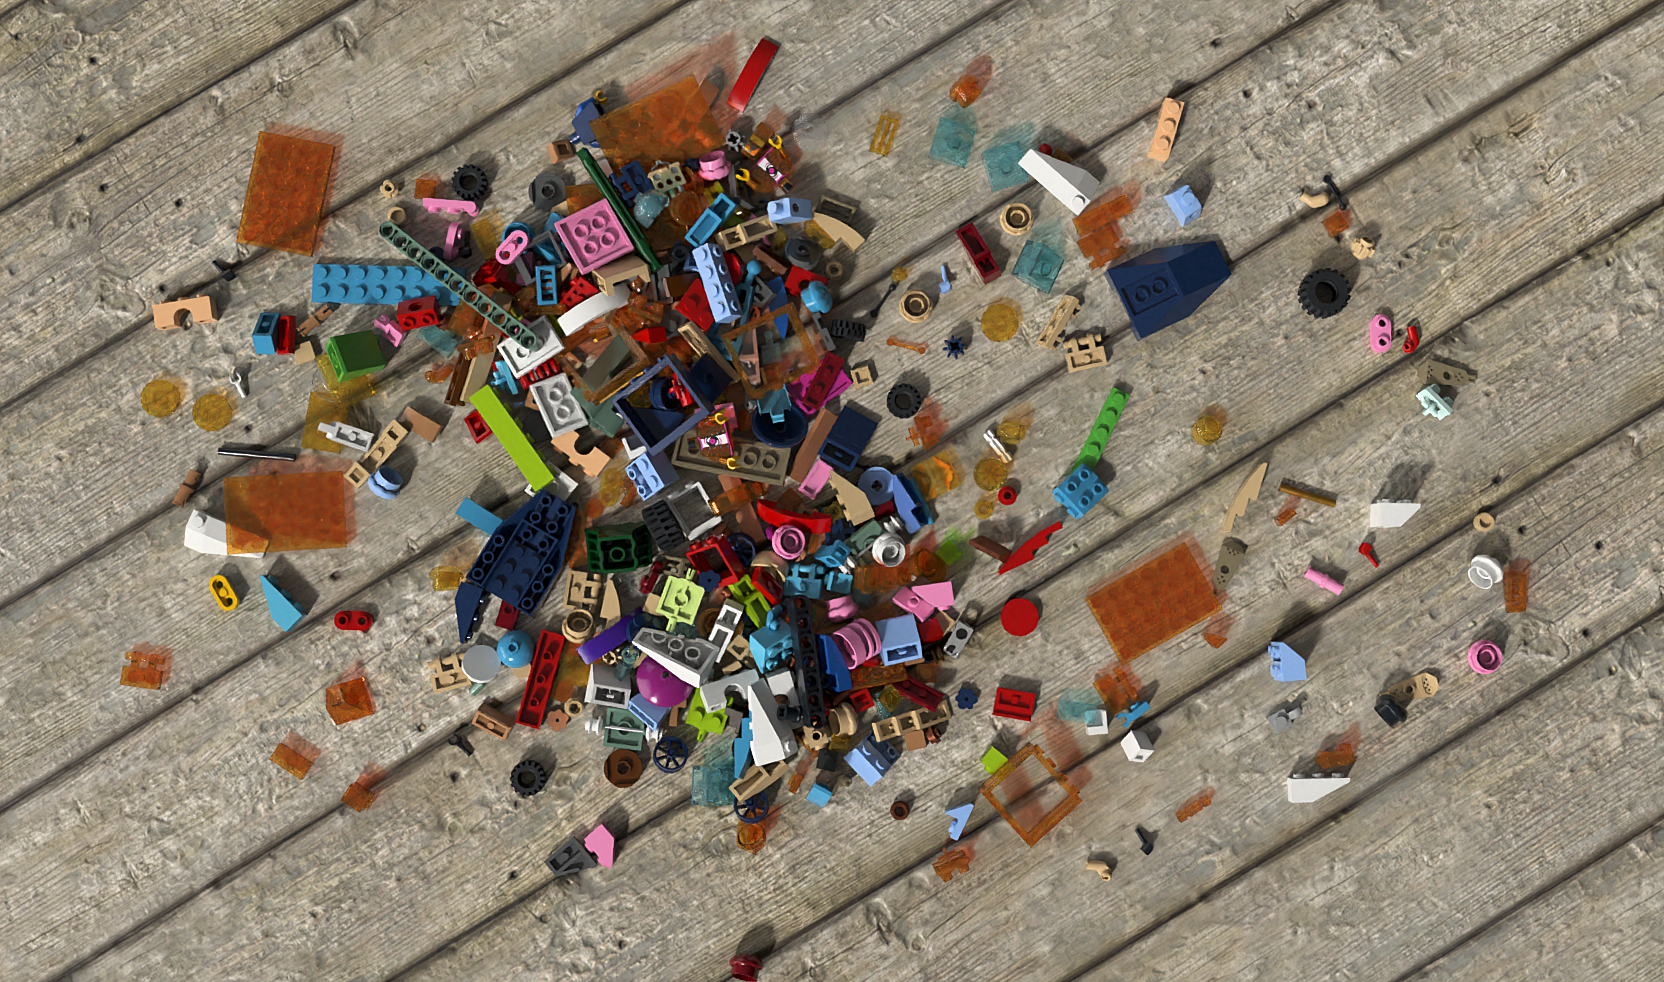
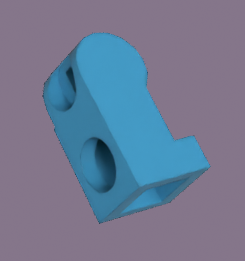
M835 540L833 545H822L815 552L814 558L820 560L825 567L843 566L851 549L840 540Z

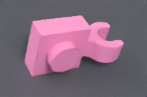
M382 314L380 319L376 318L374 321V325L384 332L382 336L396 348L402 344L407 331H402L401 326L395 321H390L386 314Z

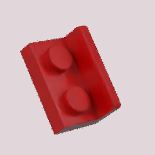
M586 274L575 275L569 283L571 287L568 290L564 289L557 297L560 299L557 306L563 311L568 312L600 291L598 287L585 278Z

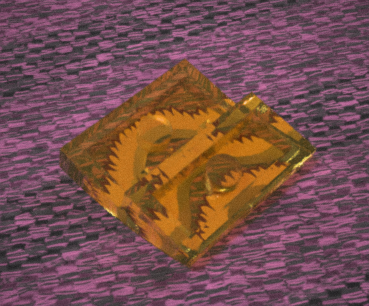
M946 450L909 467L925 502L962 485Z

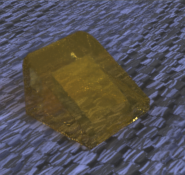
M781 225L771 244L775 251L784 247L789 239Z

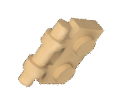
M1086 334V337L1077 339L1072 337L1068 341L1062 342L1064 349H1072V353L1065 354L1069 373L1107 365L1104 347L1095 346V342L1101 341L1100 334ZM1088 344L1089 349L1079 351L1078 346Z
M568 570L562 608L572 610L583 609L584 603L589 604L588 612L595 613L596 606L599 605L598 593L599 588L602 586L600 582L601 575L594 574L593 581H588V573ZM586 586L592 587L590 598H584Z
M457 652L452 653L449 657L434 658V661L427 662L429 670L436 668L437 674L430 675L434 694L473 684V681L464 674L460 665L465 652L460 654ZM453 663L454 669L444 671L443 666Z

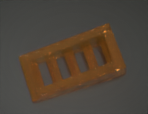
M1522 571L1504 572L1503 589L1506 613L1526 612L1527 574ZM1519 594V597H1512V595ZM1512 602H1520V605H1512Z

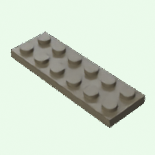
M690 429L676 441L671 461L673 466L784 487L792 449L789 447L777 448L762 442L732 437L735 450H732L731 439L728 436L733 455L730 454L729 447L727 450V444H725V447L722 444V448H720V445H717L716 449H714L715 446H711V451L708 449V452L707 448L709 447H706L701 452L697 436L703 439V435L700 434V431L697 432L698 430ZM695 440L697 448L689 449L687 441ZM738 455L740 459L735 462L738 465L740 464V467L730 469L727 462L721 461L720 457L731 458Z

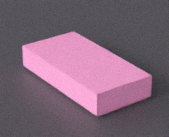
M819 458L798 490L814 501L831 476L829 470L834 471L835 468Z

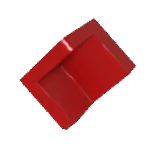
M937 618L916 624L921 647L939 641L944 635Z

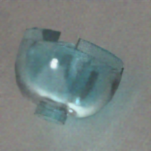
M648 189L644 193L639 192L633 200L636 203L633 209L636 219L648 228L654 221L653 219L662 211L670 197L658 189Z

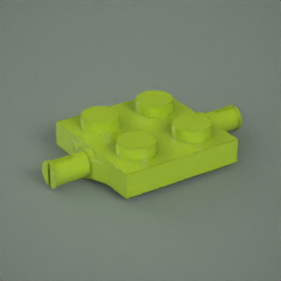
M696 688L685 723L699 729L696 741L704 743L707 732L723 734L728 715L724 714L725 708L707 714L700 695V688ZM725 695L727 700V707L728 705L733 703L734 698Z

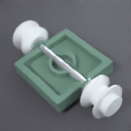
M890 516L891 521L889 523L884 521L885 529H882L875 519L872 518L843 542L851 549L853 554L852 557L848 555L843 566H838L844 574L848 572L851 575L850 570L852 568L858 569L855 560L859 561L867 572L878 564L872 554L873 544L884 533L896 534L897 530L903 531L901 527L904 524L897 516L895 518Z
M613 707L607 708L606 722L604 724L601 716L596 720L593 718V715H591L590 719H586L585 730H588V734L596 731L597 735H599L602 730H605L603 746L640 751L642 750L643 736L645 734L648 742L651 738H655L656 742H658L659 739L663 738L664 728L660 726L656 732L649 726L646 728L645 723L629 709Z

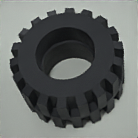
M1321 268L1303 279V282L1299 285L1301 289L1297 294L1300 296L1298 302L1303 304L1301 307L1303 310H1308L1307 314L1309 316L1313 314L1314 318L1322 317V319L1341 312L1347 306V301L1351 297V295H1348L1351 292V287L1347 288L1349 281H1344L1345 275L1343 273L1339 275L1336 269L1331 271V268H1325L1324 270ZM1318 283L1326 284L1331 288L1333 292L1331 303H1322L1316 297L1315 288Z
M662 499L642 510V517L661 551L666 553L685 542V535L666 501Z

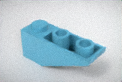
M261 575L260 580L272 619L285 632L292 631L307 616L304 612L305 608L299 602L295 603L290 598L292 595L285 588L281 589L277 585L278 581L272 575Z

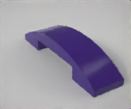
M640 605L624 615L618 622L576 648L586 665L627 640L626 627L628 622L634 616L644 612Z

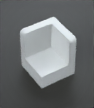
M636 434L628 438H622L631 461L636 460L648 451Z
M1085 710L1086 734H1108L1106 710Z
M1131 730L1121 741L1129 761L1144 762L1155 751L1145 732Z

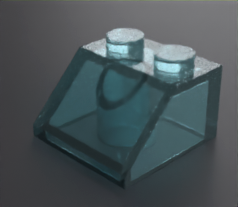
M940 117L928 158L965 169L975 131L960 122Z
M1020 141L982 152L981 158L992 192L1029 181L1027 171L1018 164L1024 156Z
M1027 240L1011 274L1021 282L1049 294L1065 260L1045 244Z

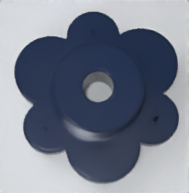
M713 570L701 572L699 575V586L704 587L706 592H711L713 588L717 589L719 587L718 582L721 577L719 574L714 573Z
M961 688L958 692L959 695L955 697L960 709H965L966 707L972 709L973 704L978 701L977 696L973 695L974 691L972 689L967 691V689Z

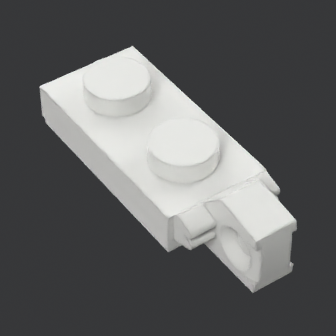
M331 421L330 425L320 422L317 429L326 432V438L365 452L369 451L374 436L373 433Z

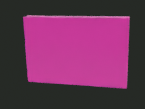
M824 358L785 387L808 418L817 411L801 403ZM842 368L819 409L853 384Z

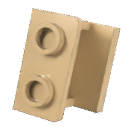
M630 253L592 270L591 273L594 285L607 296L615 294L613 283L636 275L646 283L650 282L649 275H651V269L641 258Z

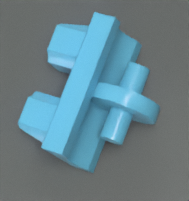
M505 360L496 361L495 364L498 371L493 372L495 379L490 381L491 385H498L499 390L506 389L507 394L512 393L514 395L518 393V389L522 387L520 380L516 379V377L512 378V371Z

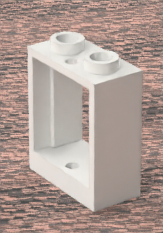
M695 481L688 483L684 486L686 488L684 491L672 493L668 496L669 500L666 501L690 541L695 540L706 531L724 522L699 481L697 483ZM699 490L715 517L690 531L674 504L694 491Z

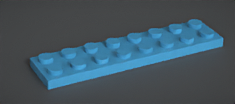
M313 264V303L398 305L402 301L436 295L440 306L465 307V301L421 267ZM453 268L466 278V268ZM449 272L445 273L444 279L448 277ZM463 283L459 284L458 290L462 288Z

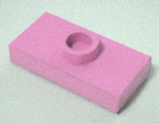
M905 586L892 599V602L909 614L913 613L914 618L921 623L935 609Z

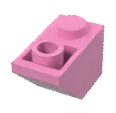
M603 822L584 840L586 841L585 846L590 852L594 851L598 855L597 860L603 867L607 866L610 869L615 861L616 835Z

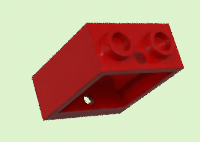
M724 533L717 536L714 534L706 538V540H696L690 544L686 555L698 575L701 572L713 570L702 551L716 546L729 570L717 573L721 577L718 582V588L739 582L745 574L746 570Z

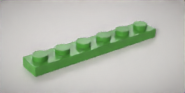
M1112 387L1069 476L1081 464H1086L1092 471L1094 470L1130 397L1129 394Z

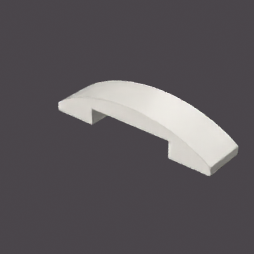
M626 283L614 286V295L607 296L600 292L578 304L557 319L566 336L568 337L584 328L583 325L616 307L619 309L634 301L635 299Z

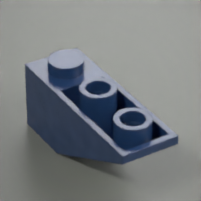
M461 581L454 599L460 643L462 644L471 641L474 630H472L474 622H478L481 614L479 612L480 605H483L487 598L484 588L465 581Z

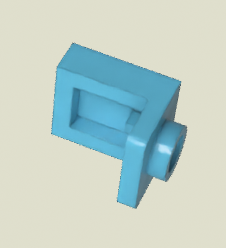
M830 571V574H826L824 585L827 586L826 590L849 595L853 576Z

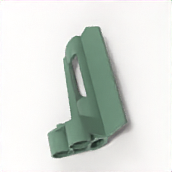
M621 329L570 392L588 414L586 417L588 424L595 429H600L611 438L615 436L625 423L620 416L611 410L614 406L611 400L617 396L615 393L623 387L626 389L645 361L639 341L631 340V335L635 333L634 329ZM632 357L634 364L621 381L614 380L613 378Z

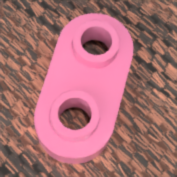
M452 222L450 224L443 252V258L453 261L458 256L459 247L457 245L459 239L461 240L463 236V228H461L459 223Z
M520 230L512 232L497 248V260L502 264H512L529 246L530 238L528 234ZM520 237L523 238L522 244L518 243V239ZM507 251H509L510 253L509 258H505V253Z
M1378 314L1370 321V346L1377 353L1385 352L1391 347V320L1385 314ZM1380 320L1384 322L1383 327L1379 325ZM1380 339L1384 340V346L1380 345Z

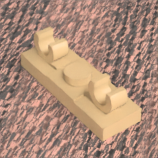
M1069 295L1063 296L1037 339V345L1050 350H1057L1053 344L1055 341H1062L1058 335L1065 329L1070 317H1077L1073 314V310H1081V306L1078 304L1080 300Z

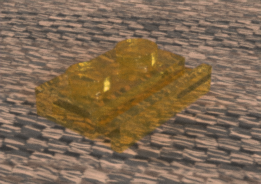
M564 653L556 680L587 689L591 664L601 665L602 663L593 661L586 665L581 657Z

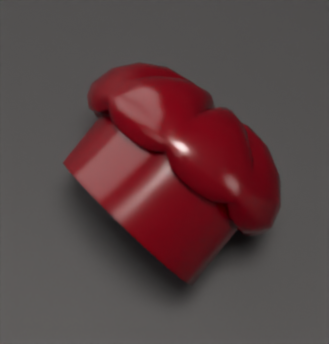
M739 953L730 958L729 965L732 967L731 976L746 982H757L759 971L764 968L762 960L755 955Z

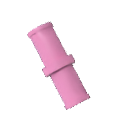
M1311 566L1307 568L1303 576L1319 584V587H1325L1337 595L1341 593L1344 584L1330 578L1329 574H1323Z

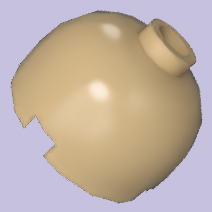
M774 550L762 551L757 554L749 568L750 575L753 576L756 567L762 566L780 585H783L789 571L787 560L777 555Z

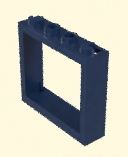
M675 353L671 355L664 354L658 358V364L654 367L650 365L643 370V376L633 378L629 382L630 386L626 389L623 387L615 393L617 396L611 400L652 457L662 452L716 410ZM670 365L701 407V410L658 442L626 398L666 366Z

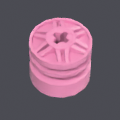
M859 618L831 634V639L842 653L848 669H853L865 662V660L877 655L882 648L881 640L875 627L863 618Z

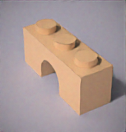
M1168 97L1165 98L1160 109L1157 128L1151 140L1147 157L1163 162L1167 160L1185 102Z
M208 294L196 295V298L192 299L181 297L175 302L163 300L159 301L157 305H152L155 328L160 330L180 328L181 315L186 311H191L193 321L198 324L219 321L215 298L208 296Z
M574 430L552 439L551 443L555 445L553 447L555 451L561 455L566 453L570 456L568 460L576 466L582 465L585 468L583 471L592 478L594 475L599 478L613 460L597 447H594L589 454L581 455L577 450V444L582 436Z

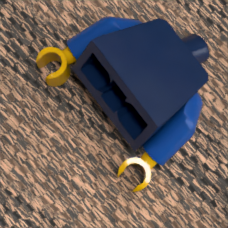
M598 91L595 98L591 97L579 104L575 118L572 120L575 132L569 135L574 145L581 141L584 145L593 148H608L618 145V142L622 145L628 144L630 139L625 141L621 139V136L627 135V132L622 131L618 137L615 136L618 133L602 105L607 103V97L599 99L603 95V91Z

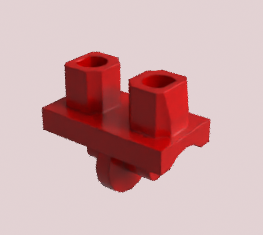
M673 373V387L669 389V393L676 394L677 399L681 401L682 407L694 403L695 399L676 373Z

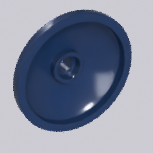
M790 401V410H783L784 421L773 423L770 412L762 413L760 416L757 406L751 417V427L755 435L767 445L777 448L792 447L799 444L807 434L808 419L804 411Z

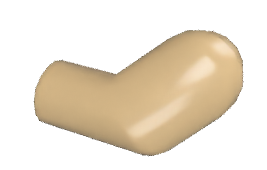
M1304 191L1299 199L1310 207L1317 208L1328 203L1329 195L1326 192H1322L1319 195L1311 196Z
M1086 860V870H1097L1102 880H1111L1112 870L1105 861Z

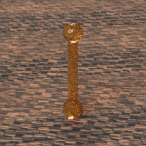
M891 338L887 340L888 346L894 345L917 351L919 354L925 353L924 347L917 348L894 342Z
M792 729L794 737L811 753L813 758H817L819 755L818 751L810 749L809 745H805L804 740L795 732V729Z

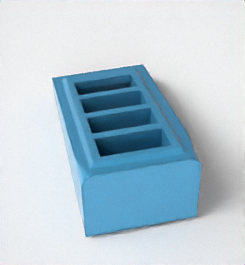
M555 265L535 266L537 304H558ZM540 271H551V275H540ZM540 279H552V282L541 283ZM552 286V290L541 291V287ZM552 294V298H542V295Z

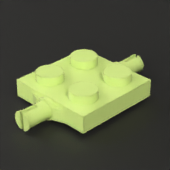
M688 568L685 579L676 578L671 575L667 579L656 612L665 615L669 619L665 629L667 631L670 629V632H673L677 622L693 625L705 593L703 587L692 582L696 571L694 569Z

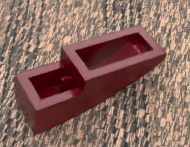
M972 222L955 231L966 254L985 285L1002 276L1001 269Z

